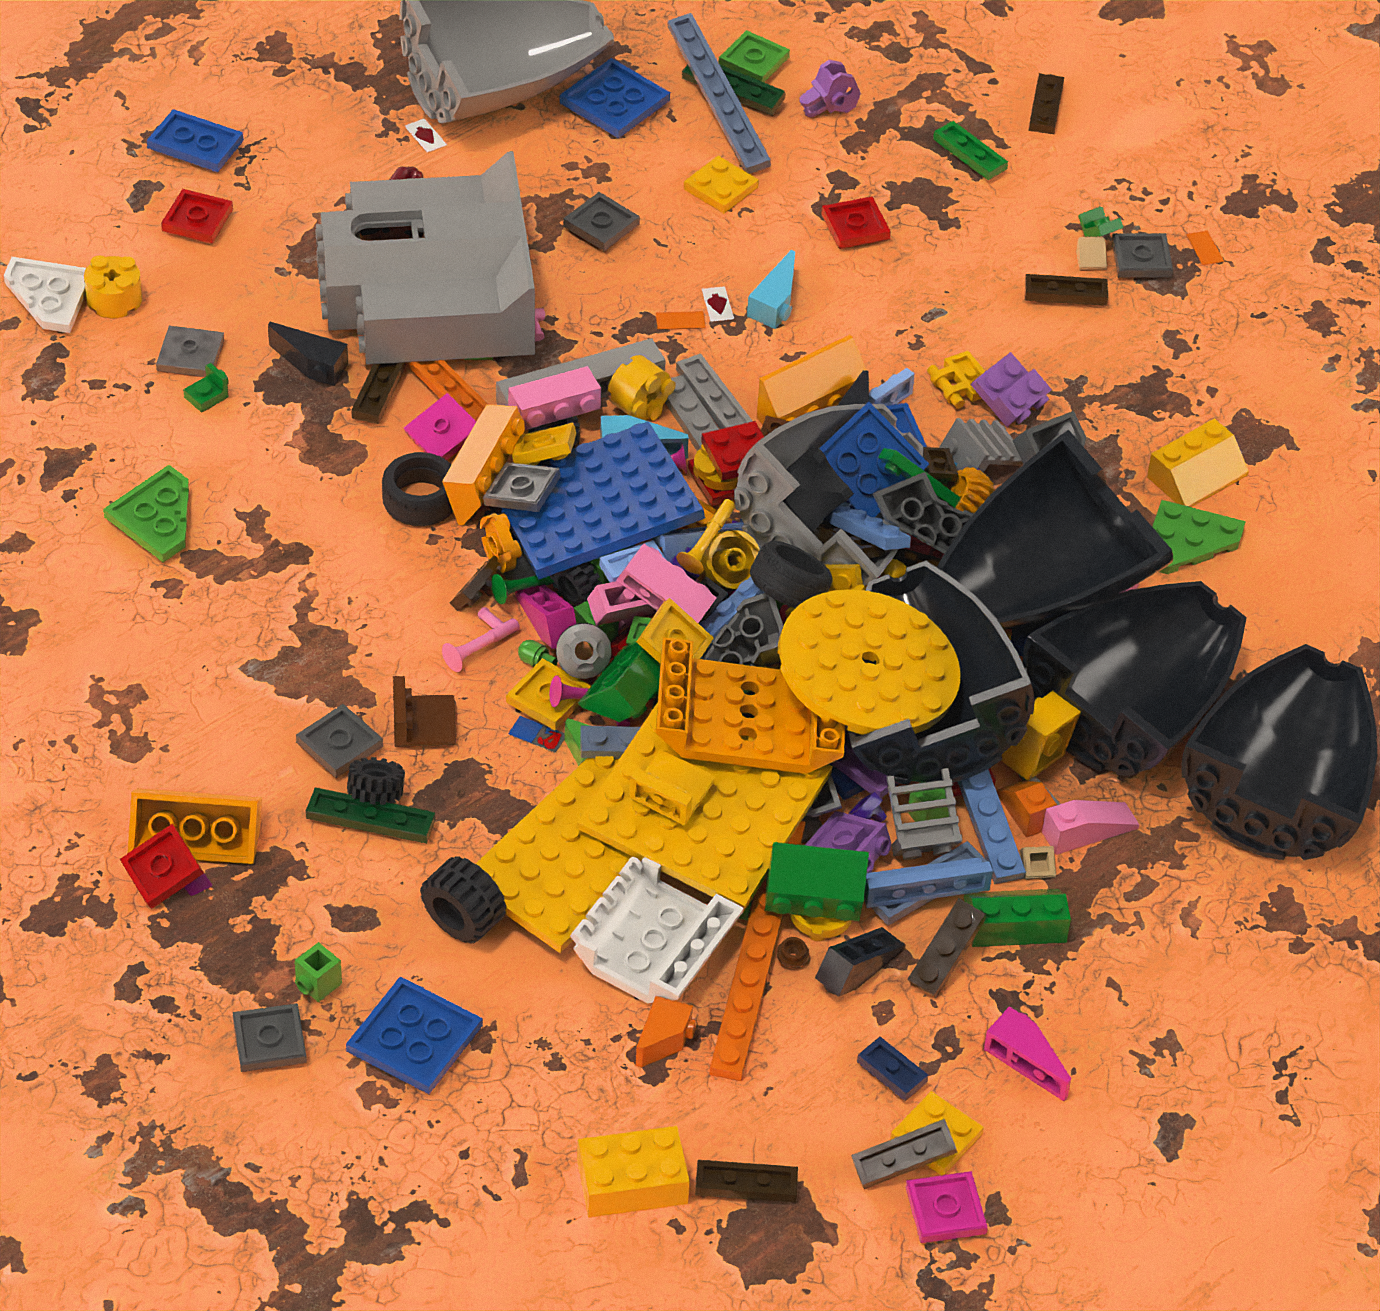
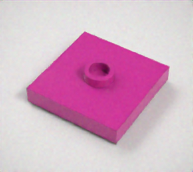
M446 393L403 428L406 434L424 452L436 454L448 460L462 448L476 421Z
M972 1171L906 1180L905 1188L920 1243L987 1234L988 1227Z

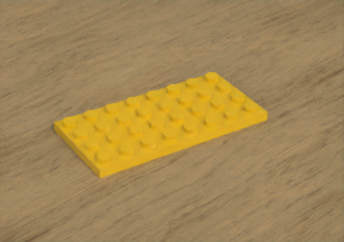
M614 756L587 758L476 862L478 866L491 876L502 892L506 903L505 915L559 953L573 941L570 937L572 932L583 919H587L585 917L597 900L603 897L602 894L615 877L620 876L619 872L632 857L576 829L577 821L619 759H614Z

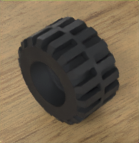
M458 856L449 858L420 887L422 902L431 918L446 933L464 943L469 942L472 944L476 941L478 942L506 914L505 898L496 882L480 866L466 858L463 859Z

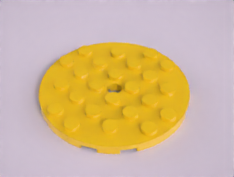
M835 590L813 596L798 605L791 612L779 637L777 654H780L782 663L780 669L792 692L815 714L828 722L832 718L837 722L848 726L847 730L864 735L910 719L915 733H919L938 723L948 713L959 690V661L946 635L926 614L887 595L864 590ZM863 659L870 660L872 662L876 660V665L872 663H865Z

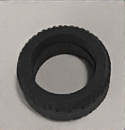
M426 452L409 453L392 461L386 467L382 477V500L387 512L397 521L412 526L433 525L449 517L453 513V509L442 481L450 469L451 463L441 456ZM413 483H429L440 488L432 494L423 496L411 495L400 490Z
M780 541L765 543L750 569L752 581L759 589L773 599L792 608H796L813 596L828 592L833 582L830 570L821 561L798 547Z

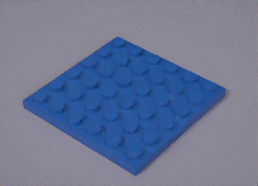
M649 421L635 424L631 428L617 433L607 434L603 438L590 443H582L573 448L571 453L563 459L552 460L549 458L541 460L535 466L559 468L561 477L539 512L500 508L502 513L508 517L510 528L538 580L705 519L701 504Z

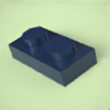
M881 1036L858 1054L857 1063L904 1101L909 1099L928 1081V1074Z

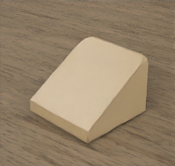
M1078 238L1076 255L1079 269L1107 270L1105 238Z
M1054 846L1023 847L1019 850L1026 871L1024 879L1056 877Z

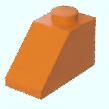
M1023 780L997 790L999 799L1026 838L1042 832L1046 809L1057 805L1042 782Z
M655 996L636 1047V1066L644 1067L683 1050L686 1039L693 1038L697 1025V1020L692 1019V1005Z

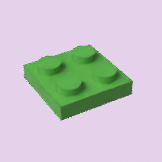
M746 30L719 57V64L765 83L790 57V49Z

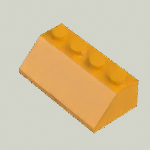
M849 334L759 378L756 419L762 425L766 415L792 421L805 413L837 406L861 372L866 370L854 338Z
M486 404L442 481L458 525H464L484 502L483 497L503 468L508 457L513 453L520 436L524 433L525 423L517 406Z
M137 788L131 792L127 854L170 824H173L196 860L254 864L261 825L262 797Z

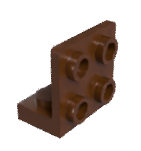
M393 676L395 747L455 745L454 695L412 696V688H405V676Z

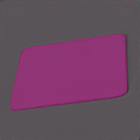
M203 874L184 888L190 896H193L212 887V883Z

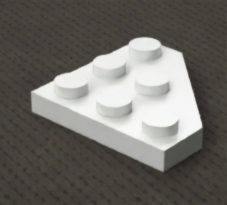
M11 257L4 273V281L7 287L42 329L66 333L71 332L86 295L84 284L86 268Z

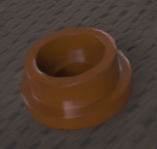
M789 937L778 946L777 958L786 967H801L808 961L809 949L802 939Z

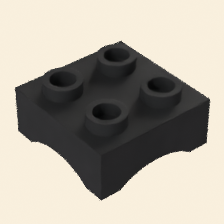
M808 449L786 469L800 485L783 502L811 532L820 525L829 513L854 494L831 467L821 449Z

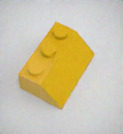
M1214 418L1151 453L1147 478L1175 503L1193 507L1248 476L1249 470L1235 436Z

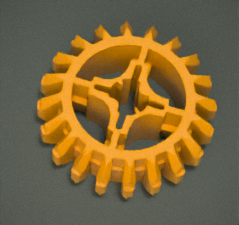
M974 467L958 470L957 482H948L947 486L948 489L961 498L955 508L960 511L966 510L973 514L990 494L995 491L993 488L994 483L990 478Z

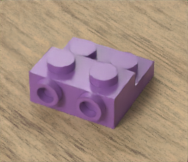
M1012 352L970 384L1006 427L1015 420L1018 424L1023 422L1032 414L1029 409L1033 406L1036 410L1043 406L1049 400L1047 394L1052 390L1035 369L1028 372Z
M835 811L805 845L869 852L867 873H871L874 868V862L880 855L886 856L889 853L892 842L885 823Z

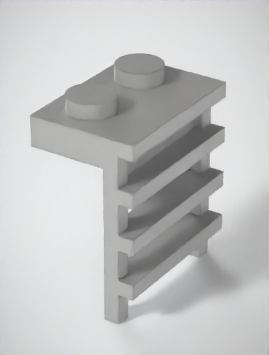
M956 418L939 448L950 449L953 460L957 463V471L963 470L966 467H974L975 469L979 468L984 473L989 464L1018 466L1023 464L1013 443V438L998 420H994L992 424H989L986 420L981 419L980 423L977 424L974 419H969L967 423H964L961 418Z
M948 768L941 770L942 781L895 787L894 776L886 777L897 839L891 844L893 857L903 855V860H911L922 857L921 853L930 851H933L934 856H940L951 851L952 848H955L963 841L962 834L959 831V818L956 815V801L953 798V784ZM937 789L945 790L946 799L904 805L898 804L897 795ZM948 807L949 817L902 824L900 813Z

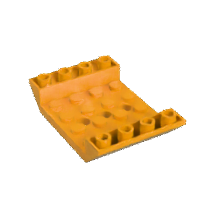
M663 637L656 734L682 758L808 774L843 758L845 724L837 722L832 718L828 722L806 707L792 692L780 669L693 658L694 641ZM743 690H751L755 692V695H747ZM742 713H751L755 717L746 718ZM740 736H750L753 738V741L742 740Z

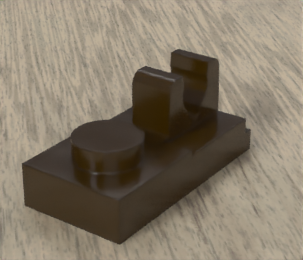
M923 447V458L929 463L924 469L925 472L945 487L948 486V482H957L958 471L950 449Z
M495 555L479 568L449 602L457 611L465 604L471 607L483 595L479 591L480 589L488 596H492L491 582L494 574H499L503 580H507L506 576L497 569L500 563Z

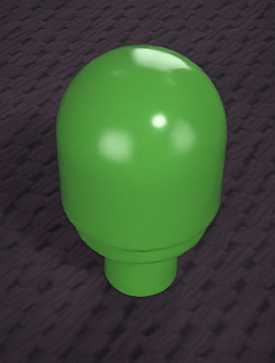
M534 640L523 641L518 648L519 658L533 667L542 658L554 665L558 663L557 658L549 654V649L545 645Z

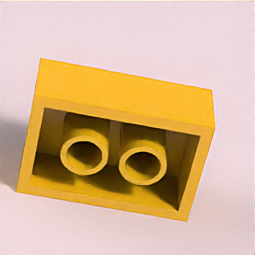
M677 1126L578 1139L577 1164L588 1218L688 1204L690 1181Z

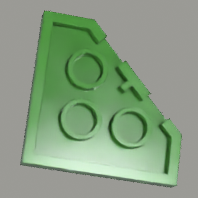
M167 465L103 509L104 518L164 563L184 549L186 545L189 479L171 465Z
M1161 500L1152 527L1172 549L1173 562L1159 572L1171 574L1178 571L1179 567L1185 564L1192 563V565H1196L1212 559L1214 554L1218 552L1237 550L1246 521Z

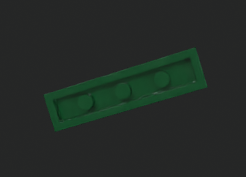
M687 64L682 71V79L698 85ZM720 65L740 103L773 116L786 98L784 90Z
M316 787L306 808V819L425 844L428 842L435 823V812L390 804L386 802V805H380V802H375L374 805L370 804V801L363 803L359 801L360 798H352V795Z

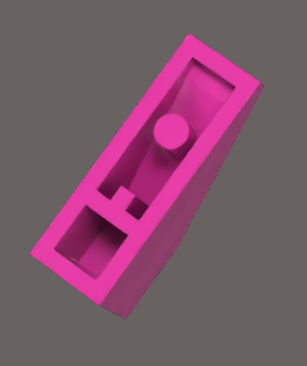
M546 585L515 592L517 600L541 640L552 649H556L562 632L569 626L576 624L573 606Z
M1009 1006L987 1030L984 1050L1057 1098L1065 1101L1068 1098L1071 1077L1038 1025L1026 1014L1019 1013Z

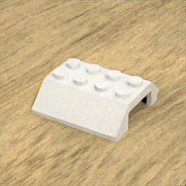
M631 857L619 872L620 876L615 877L602 894L603 897H600L585 917L587 919H583L570 935L576 943L573 949L593 975L647 1004L653 1003L655 996L678 1000L738 920L744 908L718 894H715L709 904L706 905L660 881L661 864L646 857L643 858L642 862L636 857Z

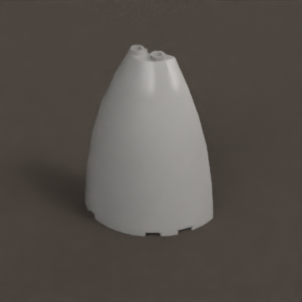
M400 1V20H404L403 27L405 35L400 36L403 56H408L410 71L407 72L410 85L421 108L431 119L437 118L438 123H447L487 114L529 100L558 85L586 66L607 47L614 44V35L607 26H604L602 14L599 13L594 3L588 1Z
M865 404L831 406L805 413L776 428L759 440L743 458L737 472L739 473L737 488L734 490L736 510L740 511L744 524L741 528L755 539L759 549L767 542L780 541L806 551L823 564H860L862 581L864 586H866L869 581L881 575L898 549L885 550L884 556L874 557L871 561L842 529L823 545L783 502L800 485L786 469L808 449H819ZM872 404L923 457V446L910 432L902 433L897 429V418L884 404ZM881 512L876 516V518L882 519L884 524L892 525L885 521Z

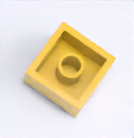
M1053 691L1043 698L1038 697L1034 700V712L1030 715L1026 725L1028 730L1017 746H1011L1002 754L1003 759L1001 761L1028 781L1064 756L1081 713L1080 710Z

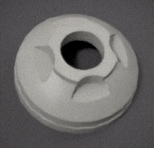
M577 624L568 628L559 638L556 647L557 660L561 668L572 677L579 679L592 678L599 675L609 664L611 644L607 635L598 627L591 624ZM588 642L592 645L593 655L590 659L581 660L576 656L575 647L578 643Z

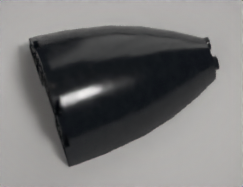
M1067 430L1030 458L990 494L965 523L943 555L937 568L973 593L997 618L1003 630L1053 620L1073 610L1091 606L1123 592L1173 562V552L1137 509L1131 513L1106 484L1103 469L1075 436Z
M927 561L907 567L906 573L902 577L893 578L888 574L869 581L865 591L880 593L900 600L926 614L941 629L952 644L960 666V685L948 713L938 723L924 731L915 733L910 719L864 735L849 731L851 746L858 759L872 772L876 770L886 776H894L895 782L906 785L911 781L926 783L942 781L941 770L948 768L950 779L954 783L975 776L1003 759L1002 754L1011 746H1017L1028 730L1026 725L1030 715L1034 712L1035 701L1033 688L1024 665L997 618L973 593ZM863 659L865 663H872L876 665V660L872 662L870 660Z
M1202 581L1133 589L1118 593L1091 606L1073 610L1035 630L1027 636L1022 663L1024 668H1027V674L1034 692V700L1038 697L1043 698L1053 691L1081 711L1066 749L1068 753L1087 766L1099 771L1107 769L1115 771L1117 775H1135L1138 772L1153 768L1171 753L1190 734L1217 701L1233 672L1242 645L1247 617L1232 605L1228 607L1220 605L1217 593Z
M1308 644L1275 657L1252 670L1230 687L1202 719L1189 738L1182 756V778H1185L1189 789L1187 795L1196 811L1202 812L1212 822L1210 827L1223 838L1244 850L1278 860H1284L1286 856L1301 857L1303 860L1314 859L1324 856L1325 852L1337 846L1340 848L1346 844L1357 832L1364 818L1371 795L1377 761V727L1371 696L1362 668L1344 660L1340 663H1331L1326 659V652Z

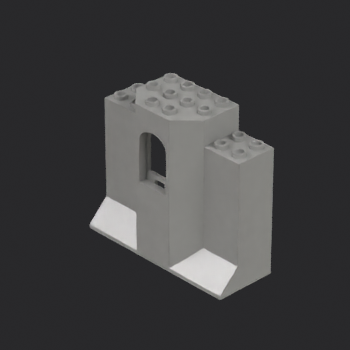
M508 151L481 175L350 182V193H345L347 211L321 212L320 224H316L315 234L316 245H318L316 254L317 267H319L320 301L325 302L321 303L322 320L328 319L329 330L357 329V334L363 335L358 336L359 353H365L366 364L535 355V286L513 151ZM411 226L413 237L412 239L366 241L360 239V230L366 228ZM418 232H424V238H419Z

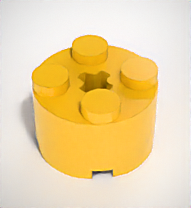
M97 255L91 259V264L88 265L84 272L87 306L90 309L96 310V314L100 317L110 319L125 317L128 315V311L133 308L136 311L142 303L140 271L135 264L134 258L130 256L105 257Z
M635 355L630 358L633 360L627 366L623 363L612 376L608 386V392L611 393L609 401L630 416L642 420L651 419L653 421L661 415L662 406L665 404L668 396L675 390L676 383L667 372L642 355Z
M740 530L718 532L702 556L701 563L703 564L704 571L699 575L698 580L701 582L707 576L726 592L737 590L740 583L751 577L750 569L760 550L755 539L748 533Z

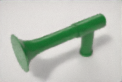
M494 574L491 583L496 601L499 604H504L507 596L513 592L541 585H550L554 581L550 576L538 580L536 575L517 580H503L499 574Z

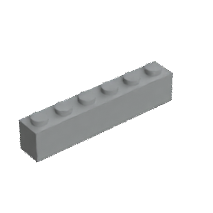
M652 338L497 381L496 403L497 405L508 406V388L586 366L589 367L600 385L601 398L611 396V393L608 392V386L615 371L623 363L626 366L633 361L630 359L631 357L642 355L664 371L666 360Z

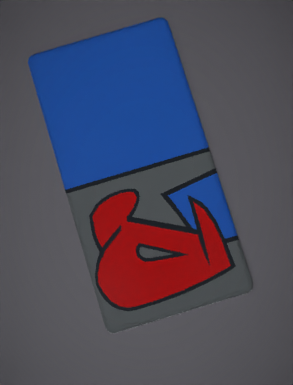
M519 716L508 733L511 736L552 752H556L565 739V733L553 730L548 726Z

